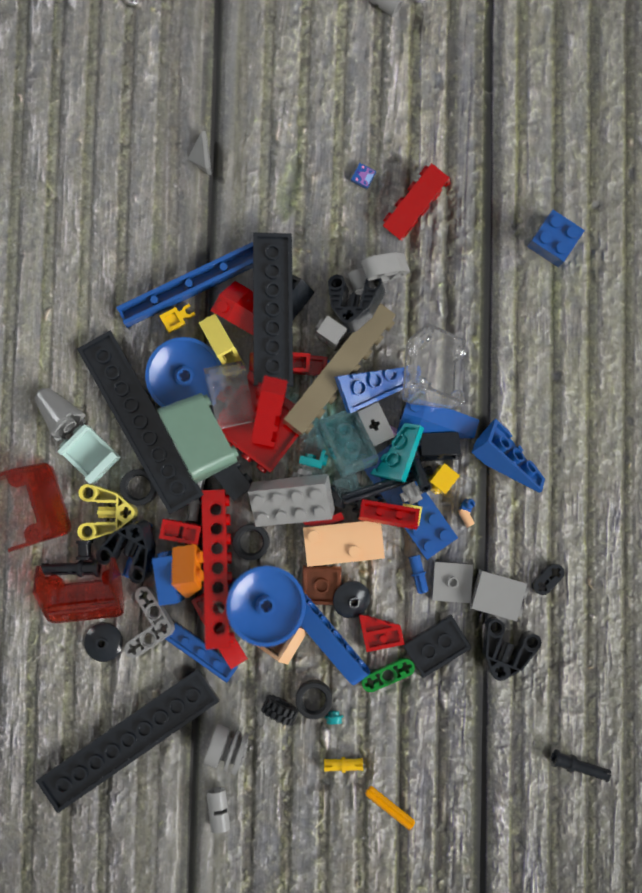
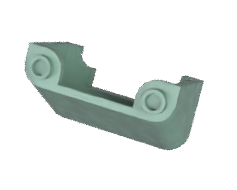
M202 393L157 410L196 484L237 463L236 457L239 456L235 446L230 447L209 407L212 404L207 394L203 396Z

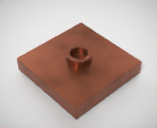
M303 565L302 589L315 605H333V595L341 585L342 566L307 567V565Z

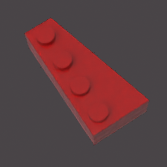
M432 163L429 167L426 165L419 174L421 177L417 182L413 181L405 198L401 197L395 204L397 208L394 212H389L383 219V222H385L383 227L401 242L417 224L419 216L422 217L427 212L431 201H436L441 195L442 187L447 188L450 184V177Z

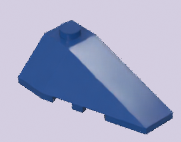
M408 395L396 434L404 423L421 425L424 428L422 434L458 432L459 439L475 438L479 420L434 402Z
M494 419L475 441L472 453L486 466L538 493L542 492L545 478L531 460H526L522 453L524 451L520 445L517 447L511 440L513 435L497 419Z

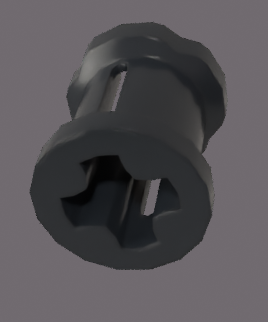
M76 540V544H78L76 560L94 559V556L91 554L93 540Z

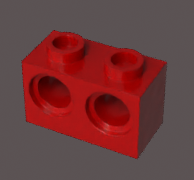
M165 518L162 520L159 538L198 546L202 538V525Z

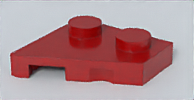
M359 614L366 652L405 645L400 624Z

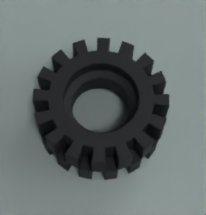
M268 695L261 708L265 716L287 726L293 725L299 713L296 706L275 695Z

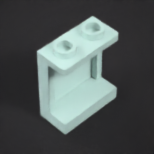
M79 425L73 431L74 435L60 444V449L57 452L86 477L85 480L89 484H95L121 456L89 425Z

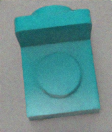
M322 449L320 460H317L315 455L305 453V456H300L299 464L321 469L322 465L326 466L329 455H326V450Z

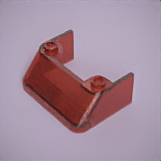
M42 462L0 472V480L7 478L11 486H26L37 522L25 529L26 543L7 548L8 552L18 551L56 539L70 532L71 523L54 468L51 464Z
M115 557L110 558V569L102 573V580L65 584L64 580L57 575L45 577L40 565L36 566L32 593L47 621L51 623H66L119 617L124 613L122 577Z

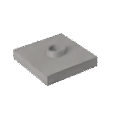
M434 561L432 601L471 603L473 564Z

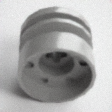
M217 724L204 765L217 768L220 761H224L223 771H227L230 763L234 765L231 774L236 775L243 764L248 749L249 734L244 733L243 739L240 741L237 740L240 733L239 730L231 738L229 737L230 727Z

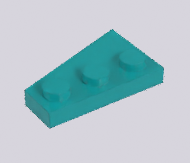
M404 423L393 439L392 447L387 454H383L381 457L382 462L370 474L375 477L406 482L424 428L421 425Z

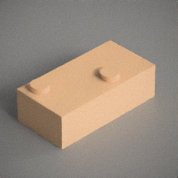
M362 520L303 527L307 567L385 558L380 523Z

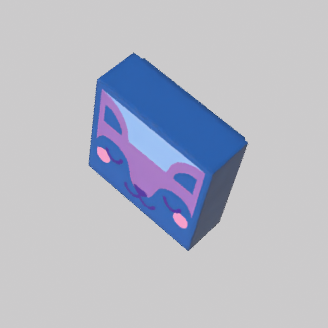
M359 163L351 178V182L368 190L376 171Z

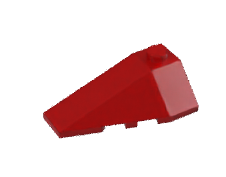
M234 281L219 294L210 311L253 335V291Z

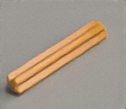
M373 786L366 790L365 795L408 830L413 828L415 820Z

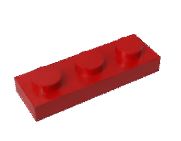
M362 499L359 520L417 530L420 509Z

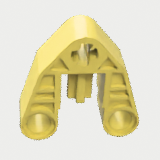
M85 484L79 489V497L83 501L116 503V507L99 506L97 510L98 518H116V522L81 524L77 533L82 540H91L112 534L114 531L127 526L138 515L136 506L124 500L121 493L94 484ZM89 487L93 490L91 498L86 496V490ZM127 509L128 511L131 510V515H124V511ZM87 526L91 527L92 534L90 537L85 534V528Z

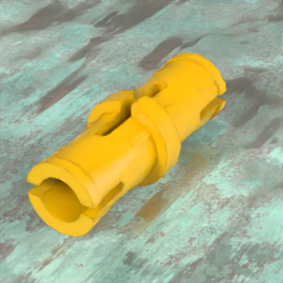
M341 757V759H324V772L342 771V773H346V771H363V758L345 759V757Z

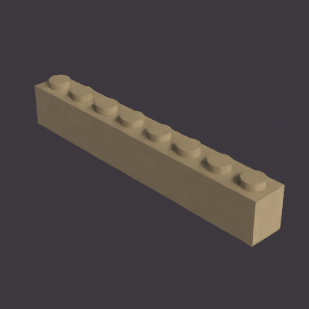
M380 303L373 318L358 331L350 335L287 414L283 423L300 437L304 433L308 435L314 427L312 422L316 418L320 419L326 412L324 407L327 403L332 404L338 396L335 394L338 391V386L334 377L357 373L361 367L359 365L361 360L364 359L366 361L373 352L370 350L374 344L378 346L384 338L382 336L385 330L389 332L394 326L395 322L393 320L396 314Z

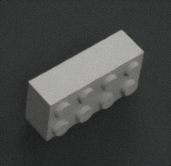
M328 474L252 482L248 491L256 527L330 520L335 510Z

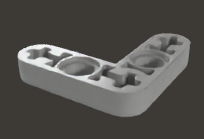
M150 586L138 588L135 598L152 626L125 644L124 652L129 658L141 656L170 636L175 630L172 619L164 606H159L157 594ZM147 591V598H142L144 592ZM153 606H156L159 609V614L157 617H154L151 614V608ZM167 624L168 628L166 629V631L160 632L158 634L157 631L163 628V625ZM147 633H151L154 637L151 644L145 640ZM141 643L142 646L138 647L135 650L136 652L131 651L133 646Z

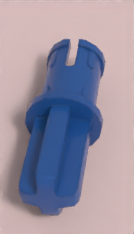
M421 555L408 557L413 573L411 576L414 577L417 593L423 594L428 592L425 578L426 571L423 570Z

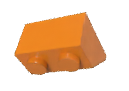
M195 544L172 548L171 585L185 598H190L201 589V581L204 580L203 570L201 569L203 552Z

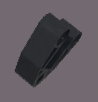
M333 275L328 280L332 310L338 321L347 328L349 333L358 331L373 318L386 293L381 278L369 281L366 279L361 295L356 294V292L349 294V289L342 275Z
M139 520L114 531L96 552L97 561L100 564L107 565L119 558L125 547L123 551L124 556L134 557L128 576L130 581L135 584L145 581L152 575V558L155 557L156 549L150 523L146 520Z
M489 617L484 625L483 655L489 673L496 680L503 681L525 668L540 649L542 641L535 633L526 631L521 635L509 663L508 661L515 645L507 641L503 642L499 655L496 658L505 632V624L496 617ZM498 622V630L491 631L492 623ZM534 637V639H535L534 644L531 645V646H528V645H527V640H528V638ZM496 668H498V669L501 668V669H502V672H501V673L498 672V674H497L496 671H495V669H496Z

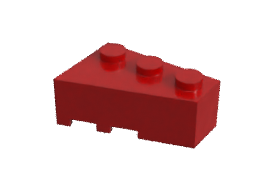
M264 375L263 383H258L256 392L258 395L254 406L257 408L254 409L253 414L255 423L251 439L252 443L274 447L283 410L287 380Z

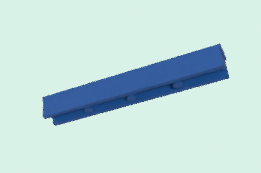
M253 242L117 306L116 308L123 319L124 325L127 328L252 269Z

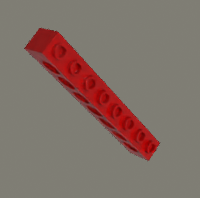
M225 489L202 490L204 494L202 496L205 647L206 649L231 648V644L235 643L234 632H231L226 614L229 584L233 583L232 572H229L228 564H232V553L228 552V545L231 544V533H227V525H231L230 514H227V506H230V496L226 495ZM215 506H219L222 509L218 515L211 513L212 508ZM215 525L222 526V531L219 534L212 533V528ZM216 544L223 546V550L219 554H215L212 551ZM222 564L223 571L219 574L214 573V565ZM222 583L224 590L219 594L215 593L213 590L215 584ZM217 603H223L225 606L224 611L220 614L214 611V606ZM217 623H224L225 631L222 634L215 632V625Z

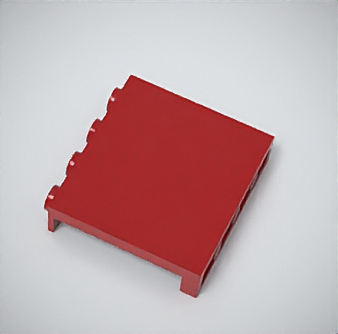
M250 371L246 376V380L223 408L216 420L230 447L234 445L235 448L242 452L241 457L248 462L253 460L258 464L256 468L264 474L267 471L271 474L299 436L283 423L284 418L295 404L285 397L274 447L252 443L251 439L255 423L253 414L254 409L257 408L254 406L258 394H256L257 386H253V373Z

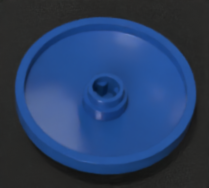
M179 337L162 343L154 350L146 365L145 380L150 395L161 407L202 393L203 396L207 394L212 404L222 387L223 369L216 353L207 344L194 338Z
M258 566L241 574L232 584L226 600V614L234 632L244 641L261 647L276 646L290 639L300 628L306 611L305 595L299 582L289 572L273 566Z

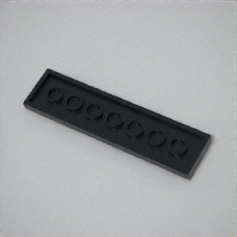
M253 232V386L257 387L258 383H263L264 375L287 380V387H293L292 233Z

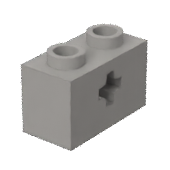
M327 315L325 320L321 318L316 325L317 339L336 350L346 336L347 328Z
M379 402L358 411L359 416L356 419L360 427H365L367 433L364 436L369 445L373 444L375 447L395 437ZM373 420L380 423L378 425L379 430L377 431L369 427L372 425L371 421Z

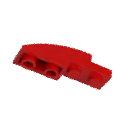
M253 352L249 355V372H253ZM293 352V374L319 376L327 366V357Z
M203 593L191 602L205 625ZM215 605V613L220 614V610L218 609L217 605ZM217 623L215 625V632L217 634H222L225 631L224 623ZM236 637L235 643L231 644V648L219 649L230 669L248 659Z

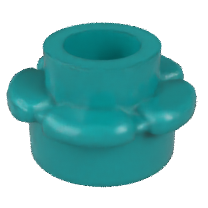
M329 711L328 715H325L326 724H341L342 717L344 716L340 715L339 711Z

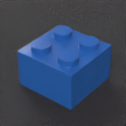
M552 210L527 247L559 267L564 263L585 230L555 210Z

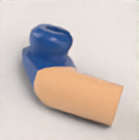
M470 498L464 499L459 509V515L467 528L475 524L470 515L472 508L475 507V502Z

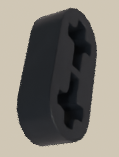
M555 563L549 564L532 582L534 592L539 595H547L564 577L563 567ZM552 568H554V569H557V568H558L557 573H558L559 575H558V576H554V575H553L551 578H549V577L552 575L551 569H552ZM547 580L544 584L545 590H538V583H544Z

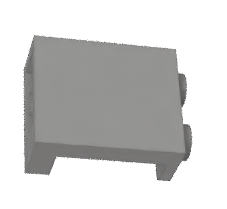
M479 569L469 607L517 621L523 612V606H521L523 598L525 599L528 594L527 583Z

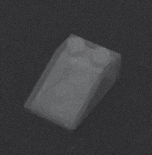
M242 361L205 368L204 374L212 410L220 428L223 429L254 422L247 373Z

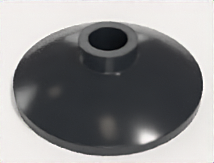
M347 581L341 584L333 595L334 609L345 618L358 617L359 614L364 613L370 602V594L367 587L358 581ZM356 599V602L351 604V601Z
M99 623L87 632L84 640L85 650L96 661L107 662L113 660L122 650V634L112 624ZM100 640H103L105 642L104 647H101L99 645Z

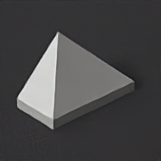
M201 131L188 160L207 175H212L206 131Z

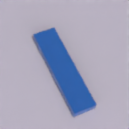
M175 622V630L166 640L227 683L238 666L230 669L219 651L216 649H206L205 642L178 622Z

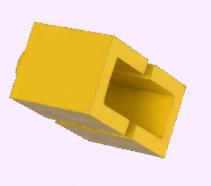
M445 463L439 464L433 475L428 478L432 486L430 491L438 495L446 494L460 475Z

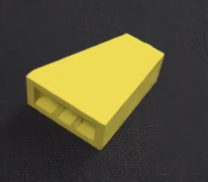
M216 314L206 317L199 322L228 375L245 366Z

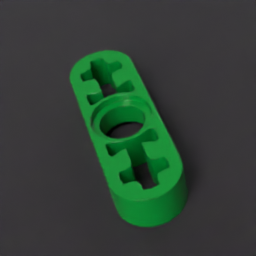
M404 657L371 671L368 676L361 680L362 687L367 692H374L411 676L415 670L414 663L411 659ZM406 662L407 665L411 664V666L408 667L409 671L405 672V670L402 669L399 671L400 675L397 676L394 666L397 665V669H400L403 667L402 663ZM385 670L393 671V678L385 680L382 676ZM379 673V677L383 683L379 684V680H377L373 683V687H370V685H365L367 683L368 678H371V680L377 679L376 674Z

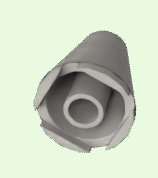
M42 388L36 393L35 402L55 440L67 439L65 436L68 434L73 436V431L79 425H84L86 421L84 417L86 415L50 388Z

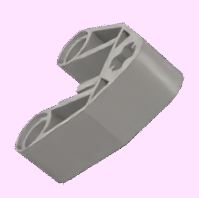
M394 252L373 255L361 261L363 268L348 273V277L353 291L360 292L364 289L366 279L369 281L381 278L383 284L409 274L410 269L404 253Z

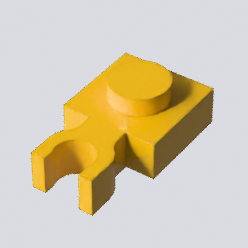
M190 304L185 305L181 311L174 307L159 316L168 334L184 326L185 321L183 319H190L195 316L194 312L191 314L185 312L186 309L190 308Z

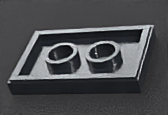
M451 614L411 638L403 645L422 678H425L472 648Z

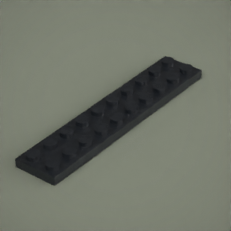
M110 330L77 348L168 513L171 515L201 498L204 494L198 483H195L184 460L178 453L166 426L112 331Z
M198 668L42 775L36 782L58 814L217 704L220 699Z

